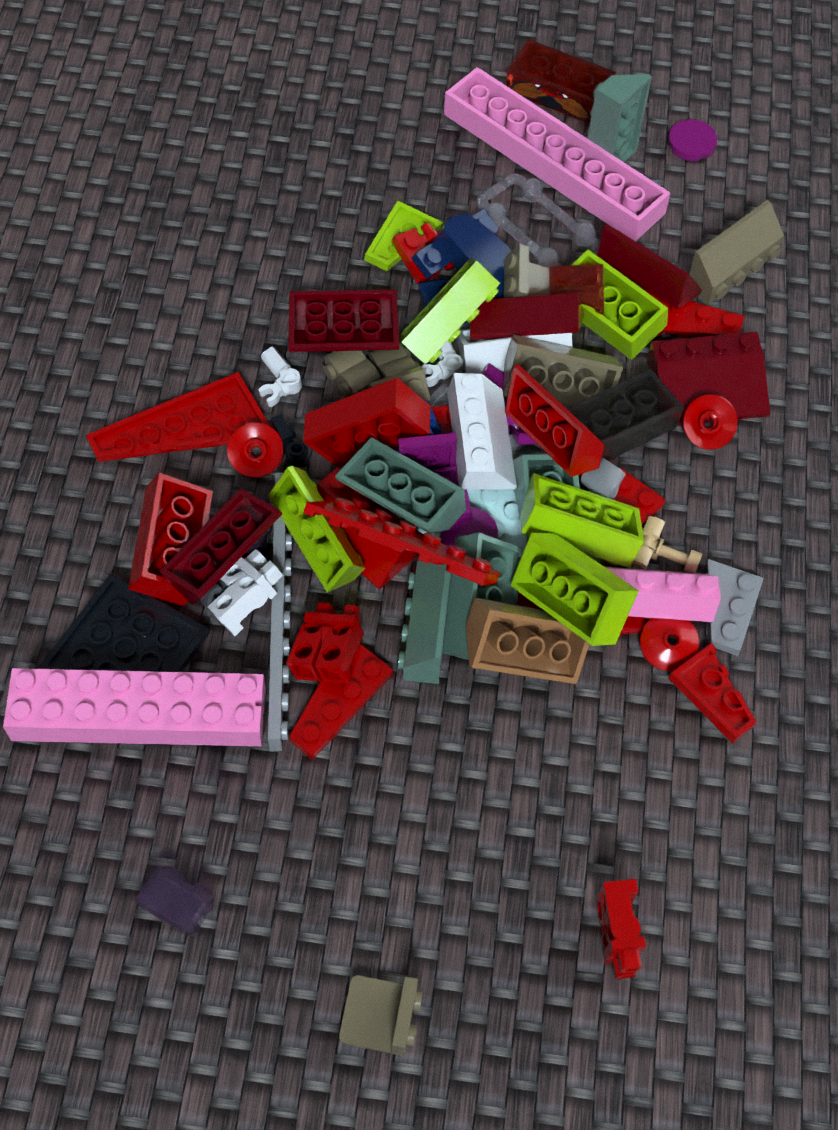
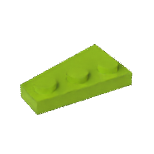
M397 201L365 253L364 260L388 271L402 260L392 243L395 235L416 228L419 235L423 236L424 233L421 230V226L428 222L433 230L436 229L438 232L442 228L443 222Z

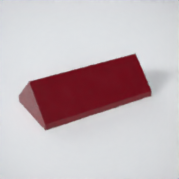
M606 224L604 226L597 256L625 277L676 309L700 295L702 289L687 272L610 225Z
M579 292L492 299L488 303L484 301L478 307L480 310L479 314L471 321L470 338L471 340L507 338L512 337L513 334L535 336L577 333L580 331L584 319V310Z
M240 489L159 572L193 605L277 521L282 512L247 491Z

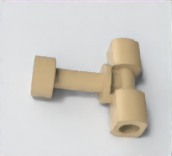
M649 516L643 529L644 543L630 568L646 570L650 559L656 561L658 556L685 565L684 572L696 573L703 554L691 550L690 555L664 546V539L659 537L665 522L657 517Z

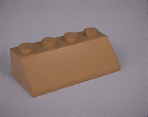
M474 597L466 623L470 667L577 684L590 644L544 610Z

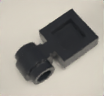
M281 414L272 417V428L281 437L287 462L294 467H301L306 464L309 458L308 448L304 443L293 440L296 438V432L290 422L286 423Z

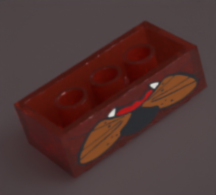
M528 39L508 68L506 86L529 101L590 124V111L594 103L593 92L600 82L603 83L611 75H616V72Z

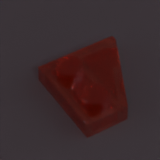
M603 264L549 266L550 295L579 292L582 304L595 308L596 313L604 314Z

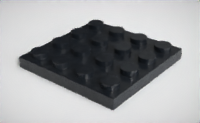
M110 574L42 661L39 668L182 672L206 640L210 631L208 627L159 600L128 590V583Z

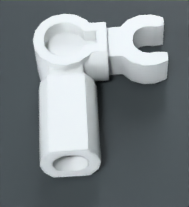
M449 341L440 348L443 352L438 357L440 361L436 365L425 364L421 366L424 369L425 375H432L426 378L428 387L436 385L440 379L452 380L454 373H463V360L460 355L456 354L452 343Z
M272 346L264 351L261 355V360L277 379L273 384L261 386L259 394L261 397L272 394L266 400L268 406L273 407L279 402L280 397L298 393L302 388L300 373L296 369L291 368L275 347Z

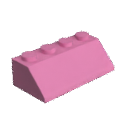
M605 567L639 590L628 616L703 622L714 621L721 601L718 576L701 573Z

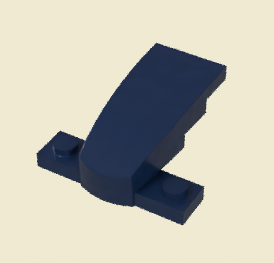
M482 209L473 216L458 214L451 217L443 225L434 241L417 252L411 259L426 279L450 263H453L458 271L469 258L477 260L500 282L497 287L499 291L493 299L504 298V258L512 250L495 235L499 228L485 209Z

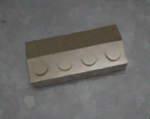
M766 200L695 252L689 275L702 289L698 297L708 305L716 299L723 298L730 288L734 285L739 286L746 276L752 272H758L765 262L769 259L774 260L782 250L780 246L784 234L771 202Z
M513 334L505 359L503 396L508 397L514 366L520 365L567 410L607 418L623 366L613 356Z

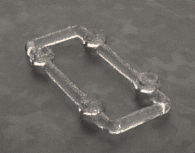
M510 174L481 193L477 198V206L481 210L485 209L497 227L501 226L520 244L529 246V251L538 258L537 265L550 268L558 277L566 269L558 263L559 256L552 248H545L543 250L506 218V210L502 204H489L487 201L511 185L517 184L523 189L522 196L525 200L529 202L537 201L575 233L574 240L578 245L590 246L594 249L592 252L595 255L598 253L600 241L595 237L596 232L593 225L587 222L579 224L542 193L543 186L538 179L531 178L527 180L520 174Z

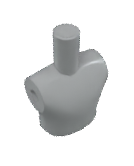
M602 458L598 469L583 473L581 483L588 489V492L613 500L626 474L617 466Z

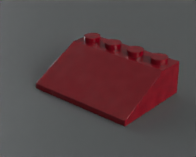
M397 289L289 291V352L399 350Z
M757 332L651 342L647 365L663 427L683 425V416L688 405L694 399L708 394L718 395L729 401L736 411L738 420L770 416L764 353ZM705 418L703 423L711 422L708 418Z

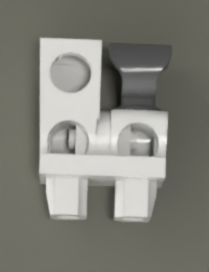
M255 549L245 559L241 557L220 579V583H216L200 599V602L236 636L243 629L240 622L254 609L263 606L268 598L272 599L278 594L272 586L283 577V574L271 561L268 562ZM214 594L218 595V597L212 602Z

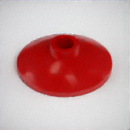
M712 394L700 396L694 399L684 412V432L690 442L701 449L714 450L727 445L737 430L738 419L736 411L731 403L721 396ZM705 418L711 420L710 428L704 426L703 421Z
M258 422L248 423L239 427L231 435L227 446V455L232 467L241 475L249 478H262L273 473L280 465L284 454L283 443L279 434L269 425ZM254 448L261 449V455L254 457L251 455V451Z
M651 618L642 628L640 649L644 658L653 667L662 671L673 672L698 653L699 636L696 628L689 620ZM669 635H673L676 638V645L672 646L667 642Z

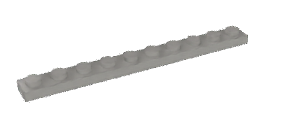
M275 473V485L283 473ZM281 517L274 523L273 564L283 574V577L272 586L278 594L272 598L268 715V743L270 751H282V741L288 740V721H283V711H289V693H284V683H289L290 669L288 665H284V656H289L290 638H285V629L291 628V612L285 610L286 602H291V584H286V576H292V559H287V551H292V535L287 533V527Z

